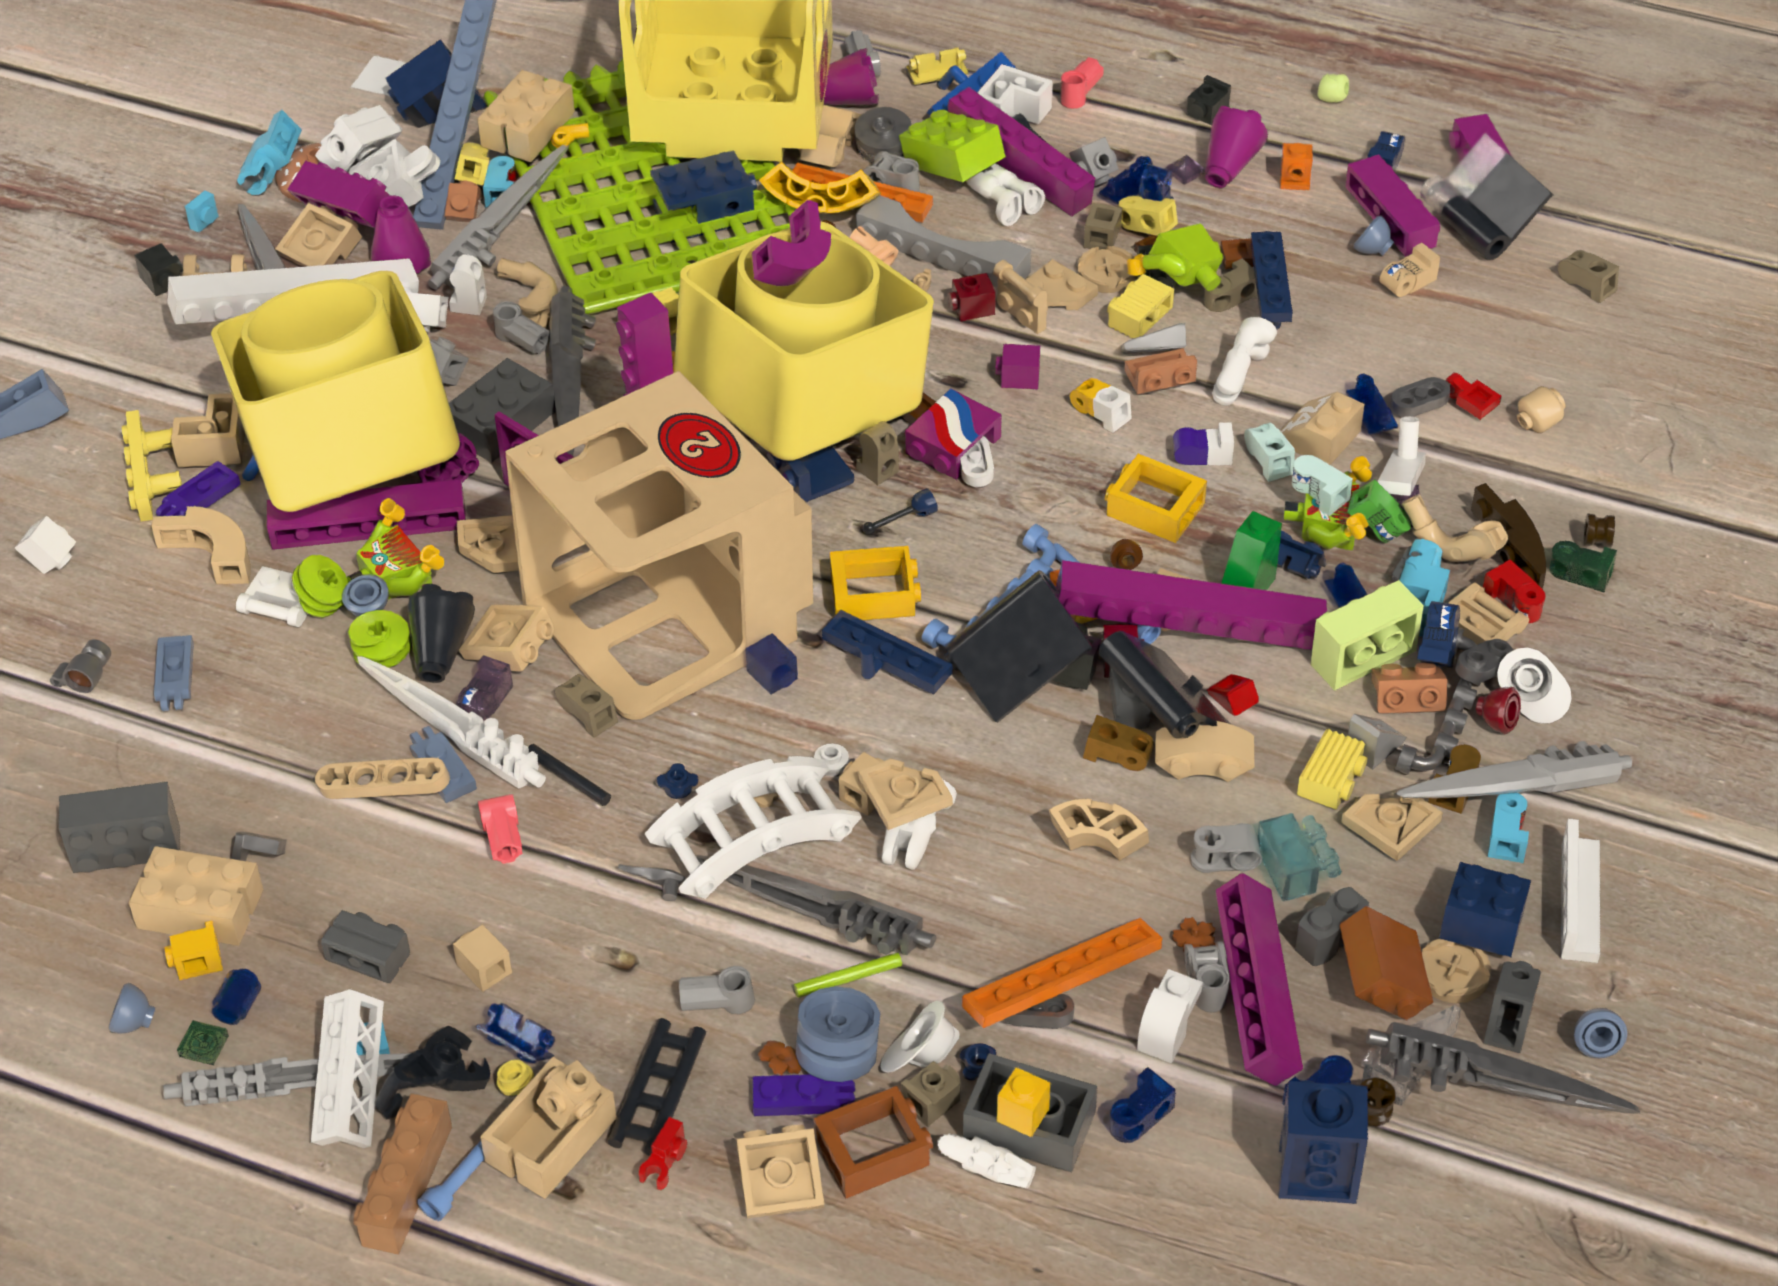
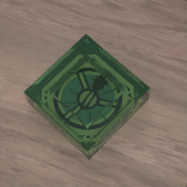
M192 1020L177 1049L179 1057L214 1065L229 1037L227 1028Z

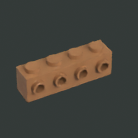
M412 1093L406 1106L401 1107L397 1113L395 1132L392 1138L386 1139L382 1149V1162L379 1169L373 1170L371 1173L364 1203L360 1202L357 1205L354 1214V1225L357 1226L362 1247L397 1255L401 1251L419 1208L417 1201L426 1191L452 1129L447 1101Z

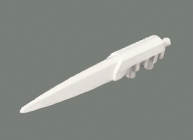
M357 656L361 667L415 713L451 738L463 753L518 789L529 783L538 788L544 784L546 776L538 772L537 754L533 751L529 753V748L524 745L523 736L514 734L504 740L503 730L498 728L497 719L488 718L483 721L482 717L474 712H466L420 683L377 662Z

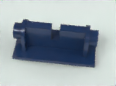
M1281 531L1277 566L1282 568L1286 559L1290 558L1291 561L1287 567L1288 571L1307 579L1311 577L1317 578L1321 566L1326 567L1327 565L1322 549L1311 542L1306 541L1303 544L1295 541L1289 534Z

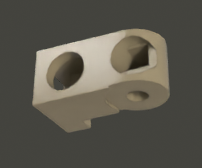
M1576 250L1558 265L1560 277L1566 283L1577 284L1591 291V299L1598 303H1601L1617 291L1619 266L1584 250Z
M1242 258L1233 262L1232 270L1223 274V276H1219L1221 282L1214 290L1207 291L1205 289L1204 305L1210 311L1223 312L1256 297L1257 289L1254 268Z
M881 421L860 435L862 457L856 460V469L877 486L899 472L897 435L887 422ZM883 465H885L887 469L881 472Z
M577 674L566 683L555 688V695L562 708L583 722L586 731L595 738L618 723L613 697L583 675Z

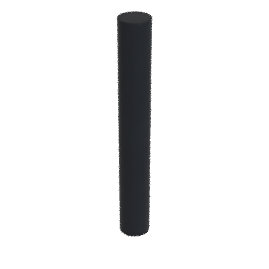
M531 744L528 747L529 753L533 751L537 754L539 764L602 806H606L611 800V794L536 744Z

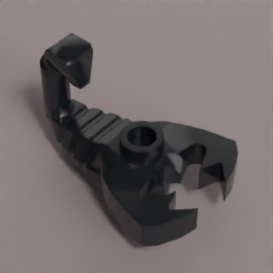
M447 1025L437 1031L427 1041L423 1049L411 1053L400 1064L398 1063L392 1073L387 1077L375 1101V1105L383 1117L388 1120L396 1117L401 1108L403 1097L400 1093H397L398 1089H405L409 1086L413 1088L432 1085L453 1091L485 1089L491 1075L486 1058H484L481 1065L472 1060L468 1069H466L464 1060H461L462 1053L460 1049L468 1050L472 1040L458 1029Z

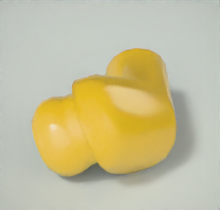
M588 123L560 126L551 136L552 145L559 148L562 145L568 146L575 139L589 138Z

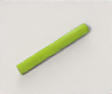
M898 952L795 983L794 989L798 998L803 997L818 989L839 986L901 967L902 960Z

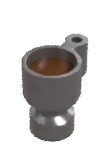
M89 640L82 649L81 654L74 656L70 663L63 662L58 666L50 678L51 684L56 687L67 685L79 693L91 692L102 677V667L111 657L110 648L102 641Z

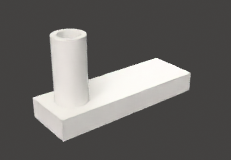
M1406 416L1400 418L1398 450H1393L1378 480V483L1389 494L1410 496L1425 466L1426 452H1417L1419 419L1416 417Z

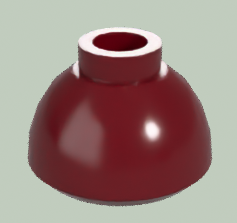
M1500 687L1491 691L1487 696L1479 697L1476 704V713L1484 718L1486 724L1491 729L1502 734H1508L1518 723L1521 712V698L1515 687Z

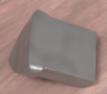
M236 832L231 859L246 861L249 850L274 855L285 854L287 840L250 832Z

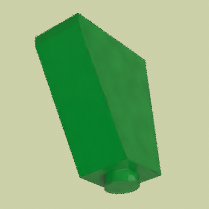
M1252 511L1236 531L1221 584L1267 590L1276 579L1282 523Z

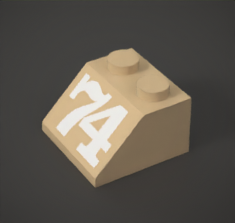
M1334 392L1306 402L1280 431L1294 447L1296 453L1313 455L1331 465L1361 432L1364 404L1342 393Z

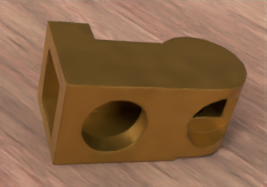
M1096 715L1087 738L1083 759L1096 763L1099 757L1114 763H1120L1128 770L1141 771L1147 766L1154 747V741L1149 734L1141 730Z
M1462 744L1455 746L1451 750L1446 775L1479 768L1481 761L1480 752L1471 745ZM1436 773L1433 779L1442 777L1443 775ZM1469 797L1429 798L1428 803L1462 814Z

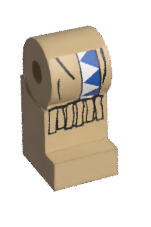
M1420 243L1413 247V252L1408 257L1399 262L1394 261L1388 264L1381 273L1380 282L1398 297L1411 294L1437 280L1440 256L1423 243Z

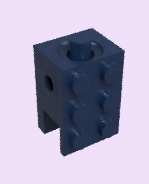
M734 150L650 170V176L668 211L691 207L692 210L696 205L698 224L754 210L753 191L757 190L756 179L753 173H746ZM653 199V208L656 214H662L656 199ZM755 220L743 223V225L753 223ZM731 226L715 230V232L731 228ZM703 233L697 234V235H693V236H689V237H686V238L689 239V238L701 236V235H703Z
M1310 1080L1288 1081L1279 1142V1153H1282L1278 1199L1357 1204L1368 1142L1367 1086H1357L1351 1083H1315Z

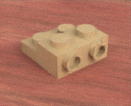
M308 203L275 250L280 256L302 267L332 265L338 257L346 260L362 236L357 230L359 226L352 219L346 216L341 219L326 206L322 205L319 208Z
M491 605L459 651L464 660H488L492 662L498 671H523L529 663L536 661L538 649L544 641L552 638L554 624L544 606Z
M791 1125L782 1128V1133L767 1135L766 1130H754L744 1133V1138L737 1139L747 1219L824 1208L814 1128L805 1129L804 1125Z

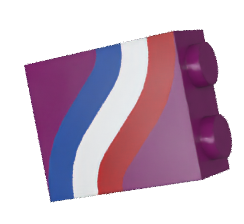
M950 388L905 430L906 454L935 468L938 472L957 480L960 477V458L983 436L993 444L1001 438L1002 414Z

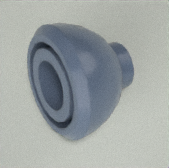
M1376 216L1354 243V249L1364 254L1380 253L1382 256L1387 252L1394 241L1390 239L1389 225L1382 216Z
M371 574L355 577L347 583L342 592L344 605L356 616L369 611L383 610L387 605L389 597L386 582L382 578Z
M131 983L124 984L108 1028L110 1032L117 1034L133 1032L141 1026L149 1028L156 1007L149 1005L146 995L137 986Z
M1593 1008L1583 1013L1577 1020L1574 1029L1575 1043L1578 1049L1589 1057H1610L1624 1046L1627 1039V1027L1617 1013L1606 1008Z

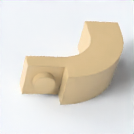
M187 506L186 516L153 517L151 526L157 549L200 548L212 554L211 564L216 584L249 583L251 565L245 538L240 527L231 518L213 509Z

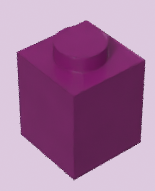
M1003 344L1002 356H996V375H1001V388L1038 389L1040 345Z

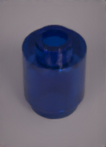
M244 968L228 972L212 1001L214 1006L212 1013L219 1021L228 1025H237L240 1020L246 1018L262 988L256 974Z

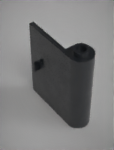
M1041 570L1034 573L945 645L947 653L944 656L947 662L953 664L955 670L959 669L997 723L1093 648L1059 600L1060 593Z
M1117 631L1111 634L1101 644L1099 655L1114 669L1174 738L1179 739L1192 736L1199 728L1201 721L1210 726H1217V721L1231 724L1200 691L1204 685L1194 675L1189 679L1165 651L1124 631Z

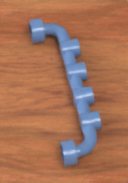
M1034 524L1027 531L1023 539V546L1034 553L1041 549L1043 552L1042 557L1039 560L1034 559L1027 567L1026 572L1020 578H1014L1009 583L1006 591L999 598L997 596L994 597L987 605L986 610L979 617L974 616L966 628L1038 570L1044 572L1049 578L1050 572L1053 571L1050 566L1056 559V549L1048 539V530L1038 524ZM936 618L927 625L921 639L932 648H936L939 645L945 647L957 635L948 634L949 627Z

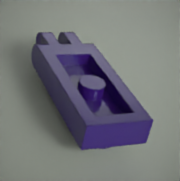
M217 461L165 496L162 500V505L156 510V515L186 516L187 506L207 508L241 485L239 475Z
M810 1074L753 1076L754 1116L826 1114L856 1102L854 1094L855 1082L853 1080L844 1082L825 1081Z

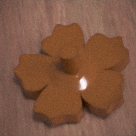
M1194 917L1185 918L1184 922L1180 924V930H1173L1172 940L1176 942L1178 947H1183V953H1185L1186 944H1192L1193 947L1214 946L1215 937L1213 935L1216 928L1213 927L1212 923L1204 921L1200 922L1197 926Z
M767 1041L766 1045L758 1053L761 1061L769 1062L768 1066L773 1070L774 1074L782 1076L786 1070L791 1074H799L802 1069L795 1055L796 1050L791 1046L785 1047L783 1042Z

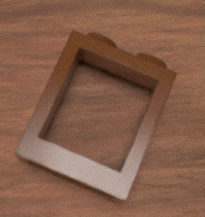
M898 1086L813 1118L815 1142L845 1199L930 1166V1149L933 1148L932 1138L925 1126L920 1128L916 1121L917 1113L913 1102L909 1097L904 1099ZM895 1114L911 1143L854 1164L839 1135Z

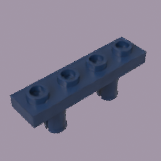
M1271 231L1251 232L1250 243L1260 318L1274 322L1273 325L1276 329H1279L1281 322H1292L1293 316L1282 233Z

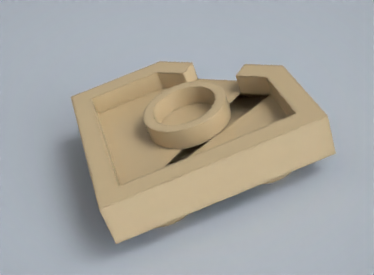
M1053 259L1025 279L1034 287L1039 286L1047 292V311L1048 306H1066V310H1079L1098 295V285Z
M513 515L457 521L459 552L493 573L519 571Z
M888 759L859 770V780L888 830L953 805L952 795L938 771L924 768L923 771L904 766V762L895 759Z
M1365 794L1343 813L1341 823L1398 861L1441 822L1443 812L1422 798H1403L1401 796L1400 798H1380L1379 794Z

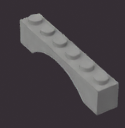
M879 195L874 200L863 205L857 212V228L862 226L876 240H887L899 252L965 276L987 273L992 285L995 287L998 284V277L994 275L993 270L995 265L1001 260H1006L1013 266V270L1024 279L1031 272V249L1006 240L973 242L940 235L916 222L904 210L900 202Z

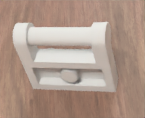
M264 566L261 567L246 592L239 595L236 602L237 612L244 614L253 612L285 620L288 625L300 627L308 615L303 610L298 594L293 587V574Z

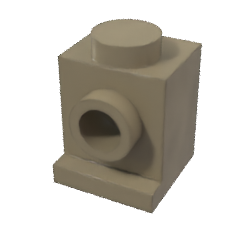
M1093 203L1085 223L1084 248L1099 247V250L1107 249V246H1114L1121 228L1122 208Z
M933 1061L911 1080L905 1079L901 1083V1094L904 1099L908 1097L911 1099L917 1113V1119L929 1127L960 1101V1078L951 1066L945 1065L941 1068Z

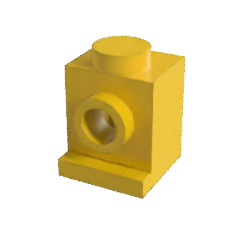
M213 921L205 922L206 928L189 930L169 936L171 945L164 946L169 968L176 966L179 980L223 971L219 943Z

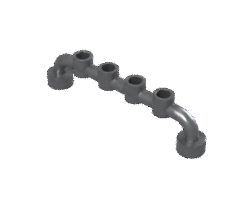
M1460 627L1458 628L1455 654L1458 648L1465 651L1477 645L1473 640L1463 636L1464 629ZM1460 678L1431 755L1428 757L1417 756L1418 748L1404 744L1395 770L1405 774H1409L1411 768L1420 771L1433 770L1442 763L1445 756L1450 758L1451 750L1457 746L1459 741L1458 738L1453 737L1454 732L1462 734L1468 718V714L1462 713L1464 708L1471 710L1477 694V690L1471 689L1472 685L1480 686L1481 683L1469 682Z

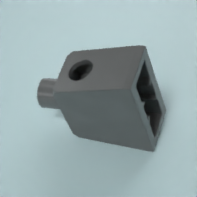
M1517 961L1515 963L1504 962L1492 1004L1484 1044L1521 1053L1541 972L1533 968L1531 964L1525 961ZM1506 1008H1514L1518 1011L1516 1020H1508L1503 1016Z

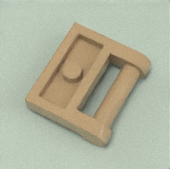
M1006 260L999 261L993 270L994 275L998 277L997 304L1034 333L1039 334L1046 330L1047 292L1039 286L1034 287L1021 277Z
M1476 582L1472 583L1449 602V604L1460 606L1459 627L1464 629L1463 636L1473 640L1477 645L1493 639L1507 641L1514 634H1520L1529 622V618L1521 612L1515 613L1486 594L1484 588Z

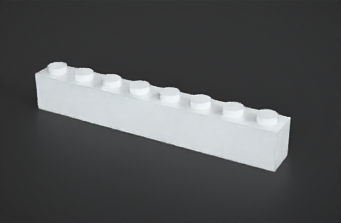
M410 259L168 277L167 302L175 325L225 321L254 311L266 301L283 292L314 282L354 279L377 271H392L398 275L406 292L418 293L419 279Z

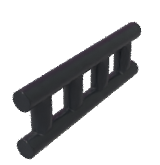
M659 1018L657 1020L609 1136L608 1144L610 1146L621 1148L625 1137L647 1142L644 1153L648 1156L651 1155L652 1144L668 1118H673L706 1036L705 1029L698 1026L693 1027L690 1036L686 1037L669 1033L671 1023L667 1019ZM663 1046L683 1051L677 1067L656 1062ZM650 1076L671 1081L665 1097L644 1092ZM638 1106L659 1111L653 1128L632 1123Z

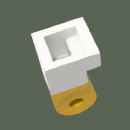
M1088 378L1070 393V401L1077 411L1083 414L1089 413V415L1103 421L1104 429L1112 433L1132 419L1130 394L1096 378Z

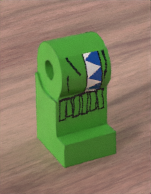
M1375 479L1352 493L1347 513L1351 516L1356 513H1362L1375 535L1382 542H1390L1410 530L1411 522L1407 513Z

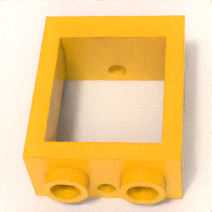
M1138 453L1130 464H1125L1120 478L1115 484L1111 483L1106 491L1107 516L1176 543L1205 504L1207 480ZM1141 481L1180 498L1169 511L1131 496L1129 493L1137 482Z
M909 546L830 552V573L835 615L840 610H843L861 620L915 616V603L921 602L920 582L914 583L913 578H918L916 558L910 559ZM902 575L904 591L848 595L846 579Z

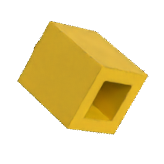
M1016 1067L998 1094L997 1122L1032 1137L1049 1110L1051 1082Z

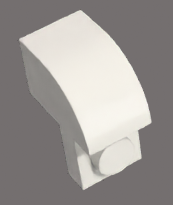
M1167 970L1159 988H1154L1145 1008L1138 1034V1051L1172 1064L1186 1037L1187 1020L1202 992L1203 982L1175 971Z

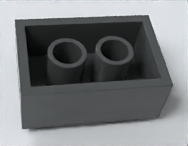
M509 358L503 360L449 402L457 432L470 439L474 444L477 455L491 463L500 457L494 414L499 411L532 431L556 412L553 384Z
M168 782L59 796V831L73 873L146 864L155 846L180 850V825Z
M989 1053L963 1113V1137L972 1140L976 1136L994 1146H1001L1011 1150L1017 1156L1073 1172L1096 1113L1098 1086ZM1016 1067L1051 1082L1049 1110L1032 1137L997 1122L998 1094Z

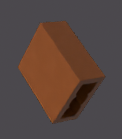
M1368 906L1363 907L1340 924L1356 997L1406 1021L1433 1003L1416 930Z

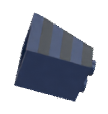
M441 39L385 78L391 88L387 92L395 104L398 105L396 107L405 121L411 119L417 128L436 123L452 53ZM477 88L471 113L482 110L487 106Z

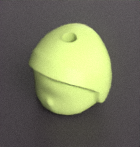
M1327 73L1322 77L1318 89V97L1322 101L1339 103L1348 96L1349 79L1345 74L1329 75Z

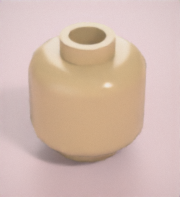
M1540 386L1519 400L1517 419L1524 429L1529 430L1531 428L1537 433H1543L1563 419L1564 409L1566 408L1565 401L1556 389Z

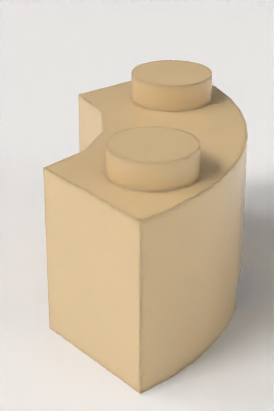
M823 105L817 149H799L801 154L800 160L830 167L838 166L844 159L845 145L851 147L853 143L855 124L861 114Z
M1217 721V726L1199 725V728L1192 736L1179 739L1174 738L1168 729L1163 727L1156 731L1155 763L1178 780L1192 775H1210L1229 782L1255 767L1254 735L1240 727Z
M1077 799L1064 802L1049 809L1051 821L1070 851L1082 846H1098L1110 851L1120 861L1149 843L1148 829L1130 811L1117 804L1111 805L1092 801V799Z

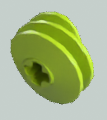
M310 555L294 569L292 575L293 587L305 612L312 616L323 618L332 615L344 604L342 592L348 580L341 567L332 559L323 555Z
M369 611L358 616L350 625L348 631L350 645L353 650L354 659L358 664L357 656L365 657L390 668L404 660L411 650L408 623L401 615L392 611Z

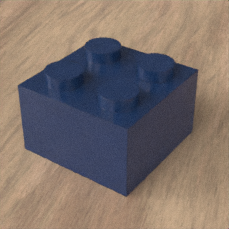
M1460 862L1446 904L1439 939L1511 957L1523 918L1531 880L1521 878L1515 874H1506L1486 869L1479 865Z

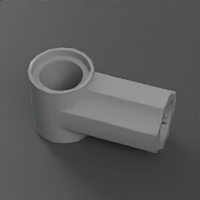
M861 30L852 31L845 38V47L848 55L859 49L867 48V56L870 55L875 76H881L879 54L877 51H873L869 36Z
M504 301L494 307L495 335L499 340L503 342L514 341L533 354H541L546 350L550 341V331L522 315L518 304L512 301Z
M741 966L727 967L719 975L684 977L679 980L682 1011L725 1008L727 1012L732 1014H742L749 1011L755 1002L750 973Z

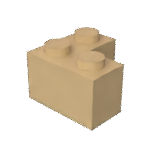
M232 393L209 394L206 416L174 418L171 442L178 467L211 466L217 461L224 465L242 464L245 431Z

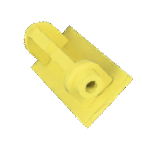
M956 47L939 51V60H935L934 52L914 55L913 59H909V65H907V70L914 85L940 80L953 65L958 66L968 75V70L963 62L966 60L965 50H959Z

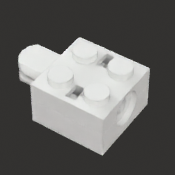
M381 105L369 109L364 107L357 113L351 115L343 114L337 118L333 124L335 126L334 129L322 139V146L315 156L320 162L327 164L335 170L336 167H340L350 174L349 169L394 139H397L402 132V128L399 124H395V119L389 116Z
M394 139L351 167L349 172L350 175L356 172L367 180H371V178L379 180L386 185L387 189L385 191L389 195L401 197L407 206L410 207L424 198L421 180L437 171L440 159L425 145L410 153Z

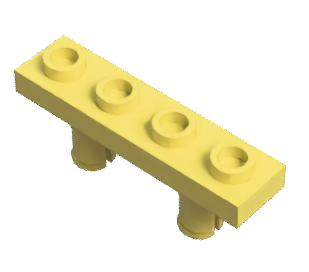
M139 410L126 412L127 425L122 426L124 443L129 444L128 447H124L126 464L132 467L126 469L129 488L134 487V490L128 491L131 509H138L142 522L153 519L152 498H154V495L173 492L182 485L179 471L151 476L148 472L147 455H149V452L173 448L171 442L173 427L165 430L145 432Z

